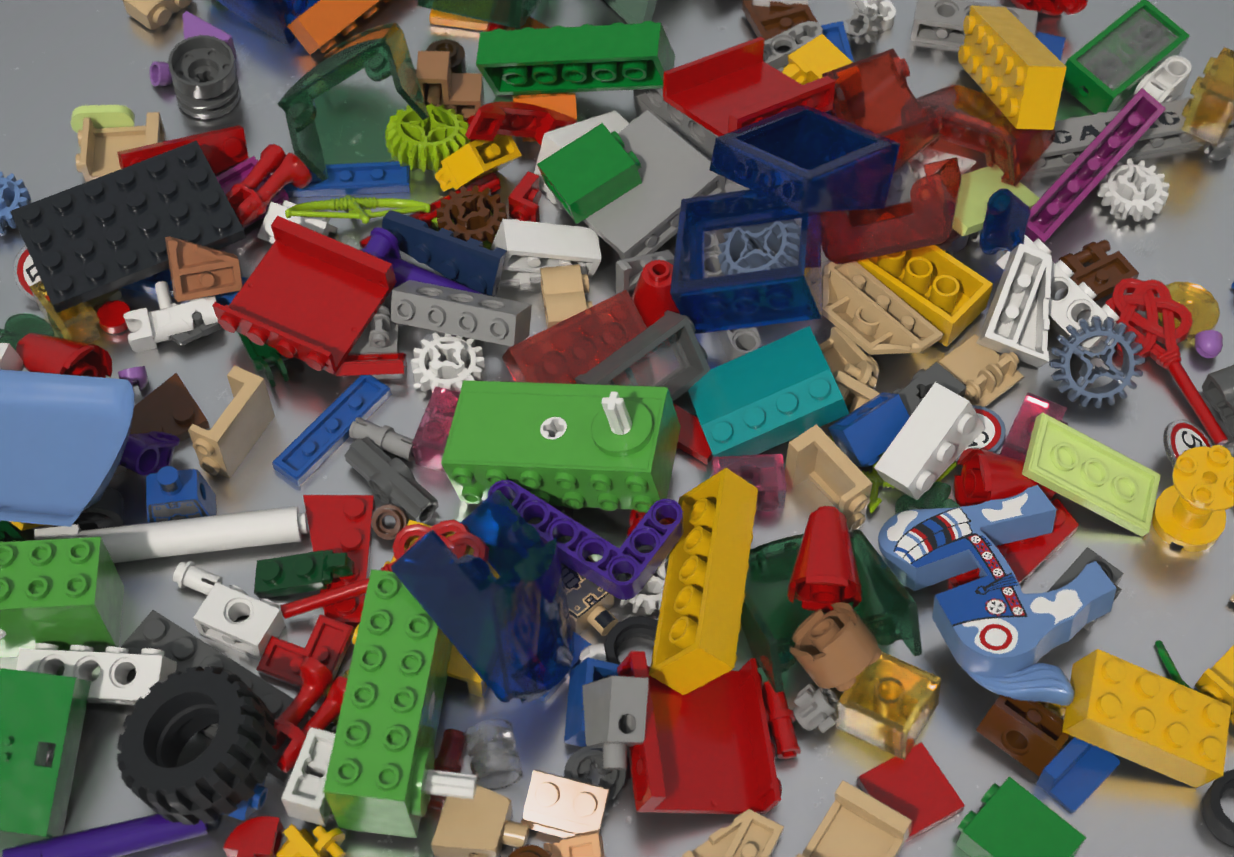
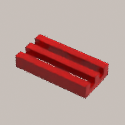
M406 354L347 355L337 370L336 376L404 374L407 366Z

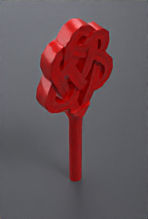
M1134 278L1122 279L1115 286L1112 298L1107 300L1105 304L1120 317L1116 323L1123 322L1127 326L1124 334L1133 331L1137 335L1132 343L1142 344L1143 349L1134 355L1143 356L1144 358L1151 357L1156 364L1169 370L1213 443L1221 446L1226 444L1228 438L1180 363L1182 359L1177 344L1185 340L1192 329L1191 312L1185 305L1172 300L1169 289L1161 281L1153 279L1142 281ZM1137 311H1145L1146 318L1137 313ZM1158 313H1161L1162 326L1158 325ZM1174 318H1177V320L1180 322L1179 327H1177L1176 329ZM1156 341L1164 344V349ZM1117 342L1114 348L1117 354L1123 358L1121 346Z
M454 519L442 521L431 528L420 524L408 525L397 533L393 543L394 558L396 560L386 564L380 570L405 573L411 569L409 574L448 578L452 596L467 595L475 591L481 582V571L488 561L489 548L483 539L471 534L466 525ZM415 538H418V539L409 547L410 542H411L412 540H414ZM471 547L474 549L472 558L468 555ZM447 556L451 557L449 565L438 564ZM369 578L281 605L282 615L287 619L366 594Z

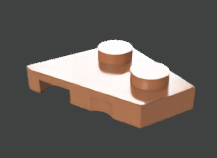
M165 237L173 293L177 302L240 291L242 280L239 259L236 255L174 237Z

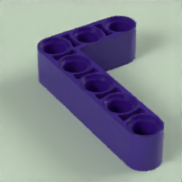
M510 480L498 481L488 491V499L493 516L500 524L621 600H629L639 594L684 532L682 508L672 499L656 501L621 547L618 548ZM503 500H514L510 505H499V503ZM535 517L543 519L538 524L528 523L530 519ZM663 518H672L675 520L672 524L663 525L659 523V521ZM562 536L573 537L567 543L556 542ZM644 545L654 547V549L648 553H641L637 551V549ZM593 554L602 556L597 562L586 561ZM622 573H628L633 576L625 582L616 580V577Z

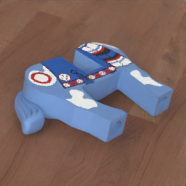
M1038 485L1029 487L1022 493L1010 498L989 500L981 504L964 507L911 509L902 511L887 520L879 532L878 546L884 556V569L887 575L896 583L916 591L968 571L980 569V579L936 594L932 619L952 655L971 678L991 692L1016 700L1048 702L1063 706L1073 702V687L1061 668L1037 662L1053 648L1070 641L1087 623L1111 612L1116 586L1095 561L1087 564L1072 582L1062 588L1045 593H1022L1011 567L996 546L1052 533L1057 509Z

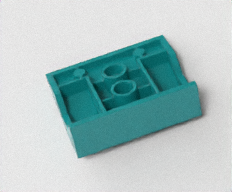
M810 326L711 369L688 390L706 440L721 470L794 439L816 424L821 427L849 414L844 398Z

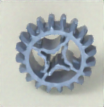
M767 207L762 213L754 209L750 217L742 215V221L739 224L731 223L733 230L729 233H723L726 242L718 245L721 252L717 256L721 264L720 268L724 276H727L730 284L735 285L737 283V287L745 293L751 291L757 296L762 289L770 294L772 287L775 285L783 289L782 281L786 278L793 280V270H802L799 261L806 258L803 249L807 246L806 240L803 237V230L796 224L792 216L785 215L779 209L773 212Z
M1094 315L1091 319V326H1088L1086 320L1080 318L1078 320L1079 330L1076 331L1072 325L1066 327L1067 331L1071 334L1068 339L1063 335L1057 336L1056 339L1063 344V347L1051 348V352L1054 355L1060 356V359L1049 361L1051 368L1060 369L1054 372L1051 377L1054 381L1063 380L1058 386L1059 391L1063 393L1070 390L1067 398L1072 402L1080 396V404L1083 407H1087L1091 398L1096 408H1101L1102 398H1105L1110 406L1115 405L1113 395L1118 394L1122 399L1127 398V393L1123 388L1128 385L1131 389H1136L1137 384L1131 380V377L1143 376V372L1135 368V365L1145 363V358L1134 355L1143 349L1142 344L1132 343L1137 336L1133 331L1124 334L1127 326L1123 322L1118 323L1113 328L1114 319L1107 317L1101 326L1100 317ZM1093 336H1108L1105 341L1101 340L1093 348H1087L1080 344L1082 341ZM1117 342L1120 344L1123 352L1121 370H1118L1112 364V356L1115 352L1113 348ZM1073 353L1082 360V367L1078 372L1080 377L1076 382L1070 372V359ZM1084 354L1092 358L1096 356L1098 359L1099 355H1101L1100 359L1109 370L1102 366L1098 368L1096 365L1095 369H1093L1092 363ZM1101 376L1114 379L1101 387H1086L1088 383L1093 384Z

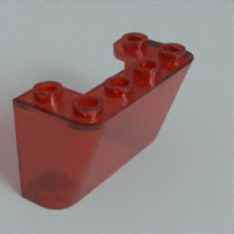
M957 157L924 164L926 176L918 179L912 185L910 191L911 201L870 210L862 179L831 185L810 203L826 258L833 263L844 264L945 242L950 237L953 229L962 183ZM843 191H855L858 195V204L854 207L846 206L841 198Z

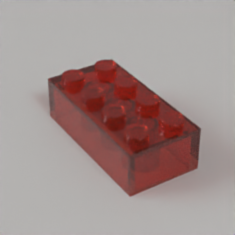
M626 289L509 347L502 356V359L515 382L577 384L574 378L590 371L647 329V326ZM658 346L632 364L630 368L650 358L659 349Z

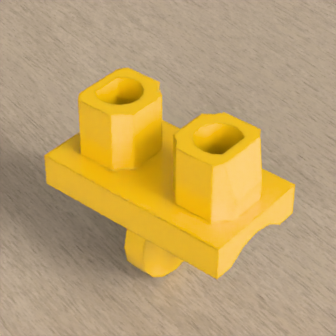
M291 824L283 832L288 840L276 854L277 857H330V854L333 857H345L346 853L340 847L345 839V834L340 828H334L327 832L322 825H319L313 830V834L318 839L317 841L306 828L298 830L294 824Z

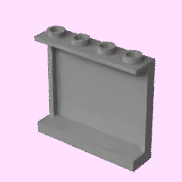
M646 110L638 118L633 119L627 127L618 133L625 145L624 150L627 153L632 151L641 164L638 172L642 183L583 220L586 225L618 252L621 260L654 253L725 193L726 182L723 171L649 110ZM555 197L558 207L562 210L564 207Z

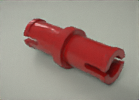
M779 679L769 680L763 683L762 695L764 705L769 713L768 728L772 732L777 751L776 755L779 759L793 758L801 753L793 726L796 718L793 710H790L788 707L783 681Z

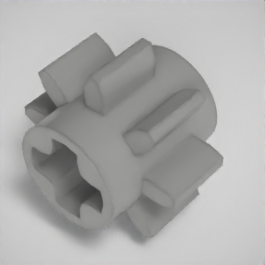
M866 7L864 12L855 8L854 15L850 19H846L849 28L846 34L850 37H856V44L863 45L865 41L875 44V37L879 33H884L880 23L884 18L883 16L874 15L875 10L873 8ZM864 23H867L866 29H863Z
M810 683L797 693L798 697L794 699V703L797 706L794 707L793 712L796 720L803 728L812 731L818 726L820 731L824 733L837 723L836 719L840 717V714L837 712L840 709V702L831 689L820 687L816 690Z

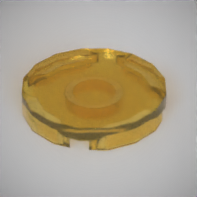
M1173 282L1165 285L1170 291L1172 300L1185 305L1192 314V329L1188 337L1183 341H1191L1201 331L1215 329L1220 316L1218 302L1209 291L1190 282ZM1158 313V325L1162 326L1161 313ZM1174 318L1176 329L1177 327H1179L1180 322L1177 320V318Z

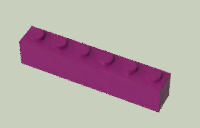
M1141 88L1009 232L1018 240L1026 235L1032 242L1039 238L1044 243L1159 118L1166 108L1145 89Z

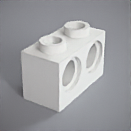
M310 727L281 798L288 816L326 826L331 809L323 789L335 738L334 733Z

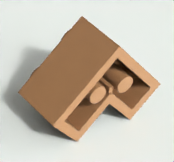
M418 51L415 78L418 103L430 105L432 102L433 106L437 107L444 104L446 110L455 109L456 114L463 115L464 121L470 116L475 115L478 108L484 105L483 75L452 73L450 51Z

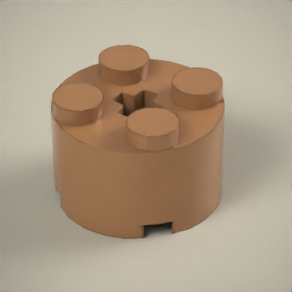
M838 602L831 604L834 608L833 611L824 614L820 609L801 623L791 638L795 642L794 648L790 646V652L818 687L824 689L836 688L839 692L851 688L856 682V676L881 657L882 650L878 646L877 639L852 606L848 603Z

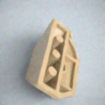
M847 253L824 266L822 272L821 314L869 355L920 353L942 339L944 334Z

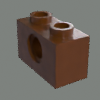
M1002 695L998 697L976 728L977 732L1039 777L1043 769L1053 760L1070 736L1062 732L1064 720L1039 702L1016 700Z

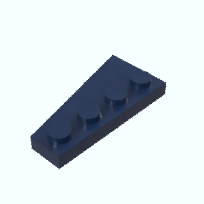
M389 210L383 217L382 228L391 232L397 238L400 251L459 284L488 296L494 297L497 294L507 250L496 247L494 251L483 247L481 241L470 238L468 241L455 238L453 231L444 228L438 231L429 229L426 222Z

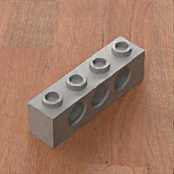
M917 0L910 40L960 48L961 45H964L965 33L963 24L965 17L969 16L970 6H1006L966 0ZM1006 7L1035 35L1038 11Z
M663 88L634 90V95L715 163L718 164L736 151L737 147L735 148L663 101Z
M408 280L392 289L390 322L515 347L529 337L532 304Z

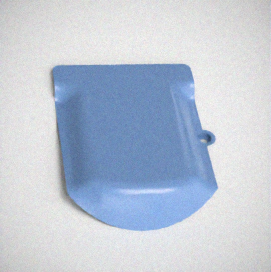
M0 369V521L71 527L83 510L101 499L120 463L131 430L134 391L128 380Z

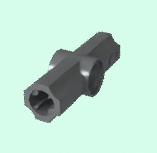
M367 437L358 438L350 445L345 454L346 462L368 481L371 490L381 501L386 504L392 502L394 505L399 506L410 520L424 524L433 517L435 510L439 507L438 500L415 480L413 473L403 461L396 457L391 459Z

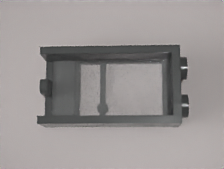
M667 310L664 313L665 316L584 375L580 374L574 379L577 384L668 387L672 401H674L709 372L710 368L706 361L708 358L707 353L695 336V326L691 319L686 315Z

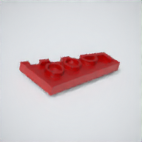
M237 125L118 151L120 168L123 169L197 140L216 175L249 158L244 128Z
M303 495L313 552L321 550H332L333 553L346 552L347 556L354 561L352 576L333 578V582L327 585V589L320 590V593L369 578L373 532L371 521L375 509L374 495ZM366 594L323 607L324 615L351 625L356 629L360 623Z
M1058 498L1051 501L1057 509L1052 533L996 546L1011 567L1019 585L1024 580L1026 581L1045 559L1048 560L1077 531L1079 524ZM980 569L968 571L949 578L954 587L961 586L980 579Z

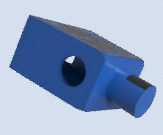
M165 466L157 473L146 476L147 523L217 515L216 494L199 470H177L172 466Z

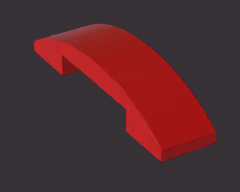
M509 101L492 102L478 108L465 136L468 139L493 141L496 135L534 138L541 146L544 133L577 123V121L565 114L532 104Z

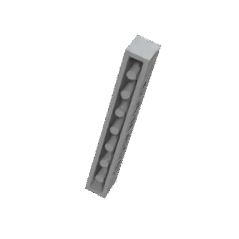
M1234 91L1216 92L1210 95L1193 98L1187 97L1164 103L1159 102L1166 110L1121 159L1205 145V142L1217 133L1221 135L1224 141L1234 140ZM1120 110L1055 121L1054 130L1016 129L1015 127L1000 130L995 153L1001 166L1015 178L1067 169Z

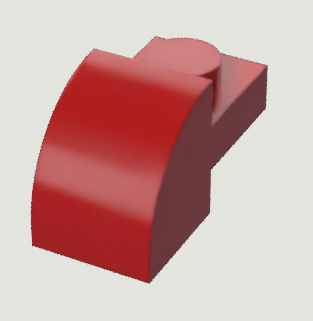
M259 816L251 818L238 825L230 833L223 849L227 857H277L276 854L282 847L285 829L279 817Z

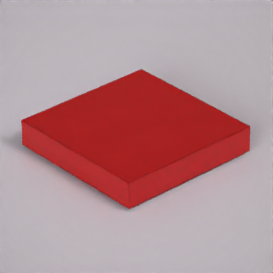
M922 742L858 776L856 780L864 793L912 820V830L905 843L958 814L965 807V804Z

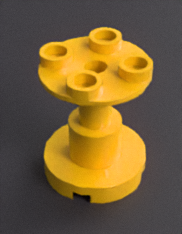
M1221 445L1191 448L1183 452L1176 459L1172 473L1174 485L1166 488L1158 497L1152 516V524L1156 533L1166 543L1171 545L1174 542L1177 545L1183 546L1182 550L1203 551L1212 547L1224 531L1226 524L1225 510L1234 506V457L1231 456L1230 451L1226 447Z

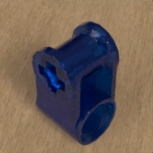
M1008 189L997 190L991 195L987 203L986 216L979 238L981 249L987 255L996 254L1001 250L1011 252L1020 243L1024 245V235L1030 216V209Z

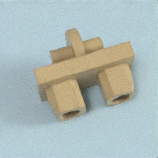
M865 360L859 362L856 366L848 363L844 368V372L836 370L833 373L844 401L847 395L854 399L849 408V414L880 394L870 388L876 385L877 378L871 375L873 370L872 364Z

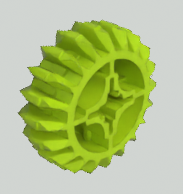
M419 102L416 107L407 105L406 110L399 109L396 115L390 116L387 129H385L386 147L392 156V160L399 161L400 166L409 165L411 171L418 168L422 169L423 173L426 170H433L437 173L438 169L443 167L440 163L442 160L470 143V139L465 136L468 130V123L464 121L463 115L456 114L455 109L446 110L444 104L439 107L433 106L432 102L430 105H422Z

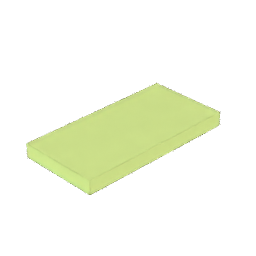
M998 163L921 188L928 207L961 236H966L1025 215L1039 200L1038 196Z
M1043 412L1039 414L1035 419L1022 475L1141 537L1149 533L1161 474Z

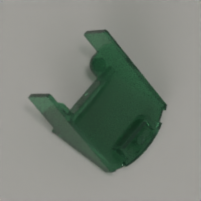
M396 22L370 28L333 48L318 60L277 103L285 111L295 155L322 181L329 177L314 120L317 114L314 99L365 68L367 76L375 82L382 81L392 75L395 89L422 120L429 117L403 30Z
M852 529L853 536H850L862 588V601L853 609L877 639L878 645H890L902 639L914 657L922 655L916 602L863 532ZM804 534L778 539L750 549L749 570L746 577L745 599L740 622L752 657L756 658L757 667L762 668L775 693L783 691L781 673L789 670L796 662V658L790 652V646L793 648L795 646V642L791 639L794 632L803 621L816 612L801 608L802 601L795 598L794 603H791L787 596V588Z

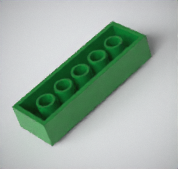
M644 21L640 24L613 23L601 26L584 24L581 27L553 26L543 29L525 27L521 30L494 29L492 31L480 32L476 66L495 95L662 89L664 72L674 68L675 53L661 22Z

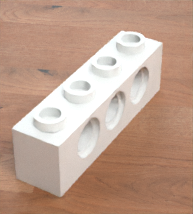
M1024 235L996 263L1004 270L1011 251L1020 243L1046 254H1050L1052 251L1039 238L1032 242ZM1059 260L1055 264L1052 261L1051 298L1049 299L1048 315L1069 336L1071 334L1067 331L1066 327L1072 325L1076 331L1079 330L1080 326L1077 322V317L1083 310H1091V316L1086 321L1088 326H1091L1092 316L1097 315L1100 317L1101 326L1107 317L1113 318L1114 328L1117 325L1116 321L1120 317L1107 304L1100 308L1093 301L1097 295L1084 282L1077 285L1070 278L1074 274L1073 271L1064 262ZM1068 288V294L1065 298L1061 300L1054 299L1059 289ZM1093 336L1082 341L1080 344L1087 348H1093L1101 340L1105 341L1108 336Z
M36 643L35 649L20 648L16 670L57 675L58 669L64 665L65 669L62 676L91 681L87 703L134 705L140 697L144 699L151 692L149 688L156 682L163 683L168 680L167 676L176 672L177 662L165 657V651L159 649L143 648L141 649V654H129V649L106 647L104 653L93 652V647L84 645H71L70 651L58 650L59 646ZM100 666V674L98 678L92 682V673L97 667ZM133 668H136L134 680L127 684L128 673Z

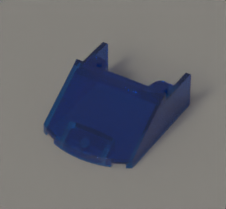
M497 490L461 523L468 527L471 534L484 540L489 548L488 562L499 574V578H495L488 564L480 557L464 555L458 559L434 530L427 532L391 566V569L500 702L508 703L512 698H520L521 702L525 703L542 697L565 677L573 660L574 635L556 537L547 544H544L540 539L538 531L528 524L503 493Z

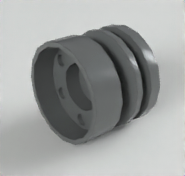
M206 35L188 37L173 48L169 55L168 65L178 106L186 114L194 118L208 120L222 117L232 111L238 103L241 93L232 49L223 40Z

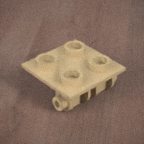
M974 334L937 363L967 387L964 395L965 399L969 400L972 405L986 407L1023 379L1024 376L1016 370L1019 358L1015 353L1010 352L999 355L996 351L977 344L978 336Z

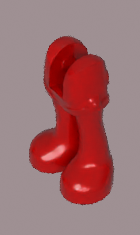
M269 144L261 152L260 160L249 175L240 184L233 185L226 194V197L244 228L266 212V207L285 185L290 183L294 187L305 188L312 182V175L306 165L293 153L286 155L280 146ZM270 174H272L271 177L266 181V183H265L259 190H257V191L255 192L254 190H255Z
M306 657L301 663L299 673L303 685L292 703L275 719L274 728L277 730V744L273 745L272 748L277 751L287 737L292 740L282 753L277 764V768L284 773H288L294 768L310 727L325 730L340 715L347 678L338 676L334 681L330 670L313 657ZM329 690L325 701L302 730L298 728L297 725Z

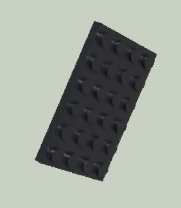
M197 140L11 211L56 313L169 269L165 237H174L216 250L246 238L245 231Z

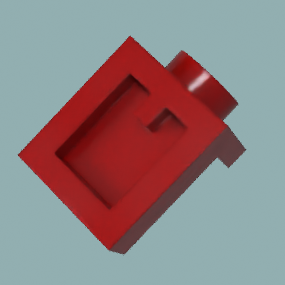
M528 171L508 196L509 217L520 221L540 222L539 206L537 204L540 201L542 192L539 190L538 175Z

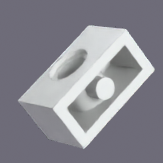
M217 582L193 617L200 635L257 660H261L271 636L279 638L286 626L281 610L274 602L265 598L259 601L248 596L238 586L229 585L227 587ZM241 616H249L245 621L235 622Z

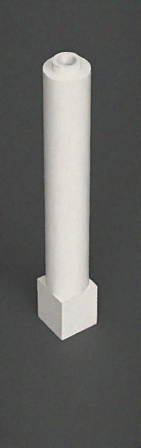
M298 506L91 530H81L79 524L72 525L71 527L35 529L34 540L101 537L113 563L300 542L302 541V534L308 533L306 512L300 513Z

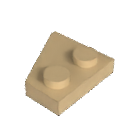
M748 809L736 817L731 825L720 828L709 836V840L693 851L689 849L682 857H770L783 833L784 826Z

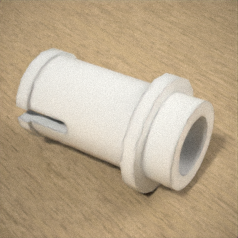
M182 561L174 572L173 581L178 583L179 588L189 587L208 595L216 582L223 583V577L195 567V562L188 561L185 563Z

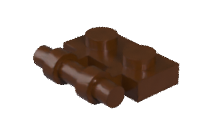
M1105 239L1098 243H1088L1083 246L1082 251L1076 254L1068 253L1059 259L1073 271L1074 274L1070 278L1077 285L1084 282L1097 295L1093 299L1094 302L1113 293L1115 286L1122 279H1137L1139 272L1120 251L1109 256L1106 254L1111 250V246ZM1086 262L1093 263L1087 267L1082 265Z

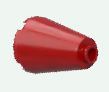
M651 261L642 270L625 312L626 330L634 337L665 316L664 313L667 310L686 315L691 319L676 270L667 261ZM666 339L655 348L669 347L670 344Z
M29 333L21 338L16 346V352L22 358L24 368L29 372L105 378L106 375L111 377L112 359L108 351L95 344L39 333Z
M979 448L964 450L958 459L957 465H963L961 475H955L954 479L955 498L958 507L977 505L989 500L1010 498L1035 485L1041 488L1049 500L1053 498L1056 492L1022 475L1024 460Z
M821 506L809 515L787 588L789 601L794 603V598L802 601L801 608L806 610L818 611L821 609L822 612H830L834 610L831 604L853 602L854 608L862 601V588L846 516L832 506Z

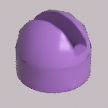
M153 62L151 64L150 80L154 86H168L173 82L168 63Z
M1204 330L1195 335L1196 352L1201 357L1212 359L1221 352L1223 336L1220 332Z
M145 366L132 367L118 372L119 379L128 380L132 387L133 384L138 383L140 391L147 385L148 376Z

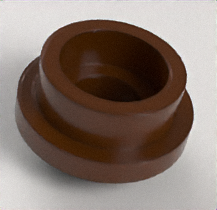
M385 504L379 507L374 512L371 521L374 532L385 540L395 539L397 533L407 526L408 523L405 512L394 504ZM387 515L395 518L396 524L394 528L386 525L385 518Z

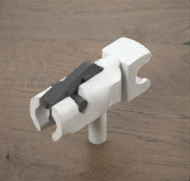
M165 281L155 284L159 310L148 312L147 308H141L126 312L123 315L129 331L132 332L128 335L129 344L136 353L158 348L157 343L173 340L182 346L202 336H207L223 329L218 323L212 306L214 302H217L215 296L192 299L187 303L177 305L172 303L169 286Z

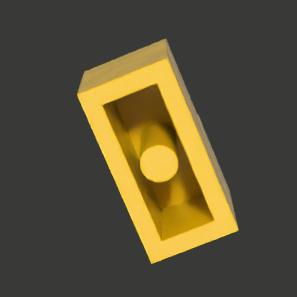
M823 34L789 54V64L782 71V73L802 85L825 76L835 80L833 107L861 90L860 68Z
M496 135L493 141L475 140L442 160L440 163L443 167L434 176L443 191L451 188L457 190L461 186H466L490 173L499 171L521 157L522 154L512 136Z

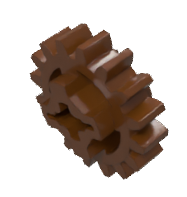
M474 185L472 191H467L464 186H461V193L457 194L450 191V200H440L441 208H437L436 211L438 230L444 228L453 231L455 238L464 241L473 238L482 243L486 240L493 243L502 220L507 219L506 204L501 203L499 194L491 196L490 188L480 192L478 185Z

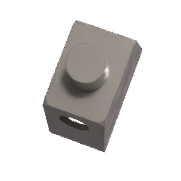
M610 676L583 685L586 744L588 747L603 748V769H627V747L642 744L645 739L648 678Z

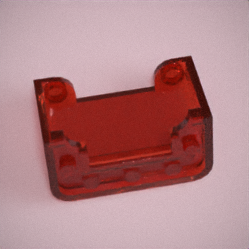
M894 49L822 74V77L828 76L836 81L833 109L830 110L831 118L837 133L842 137L841 140L869 188L885 182L939 137V129L943 128V121L937 109L932 110L930 106L921 108L907 85L906 77L910 76L908 64L905 58L899 59Z
M952 84L915 98L902 111L905 138L910 140L921 152L927 146L933 147L939 139L985 153L986 165L993 167L996 164L1004 173L1001 181L1016 186L1055 140V126L1054 130L1016 129L985 93L961 85Z

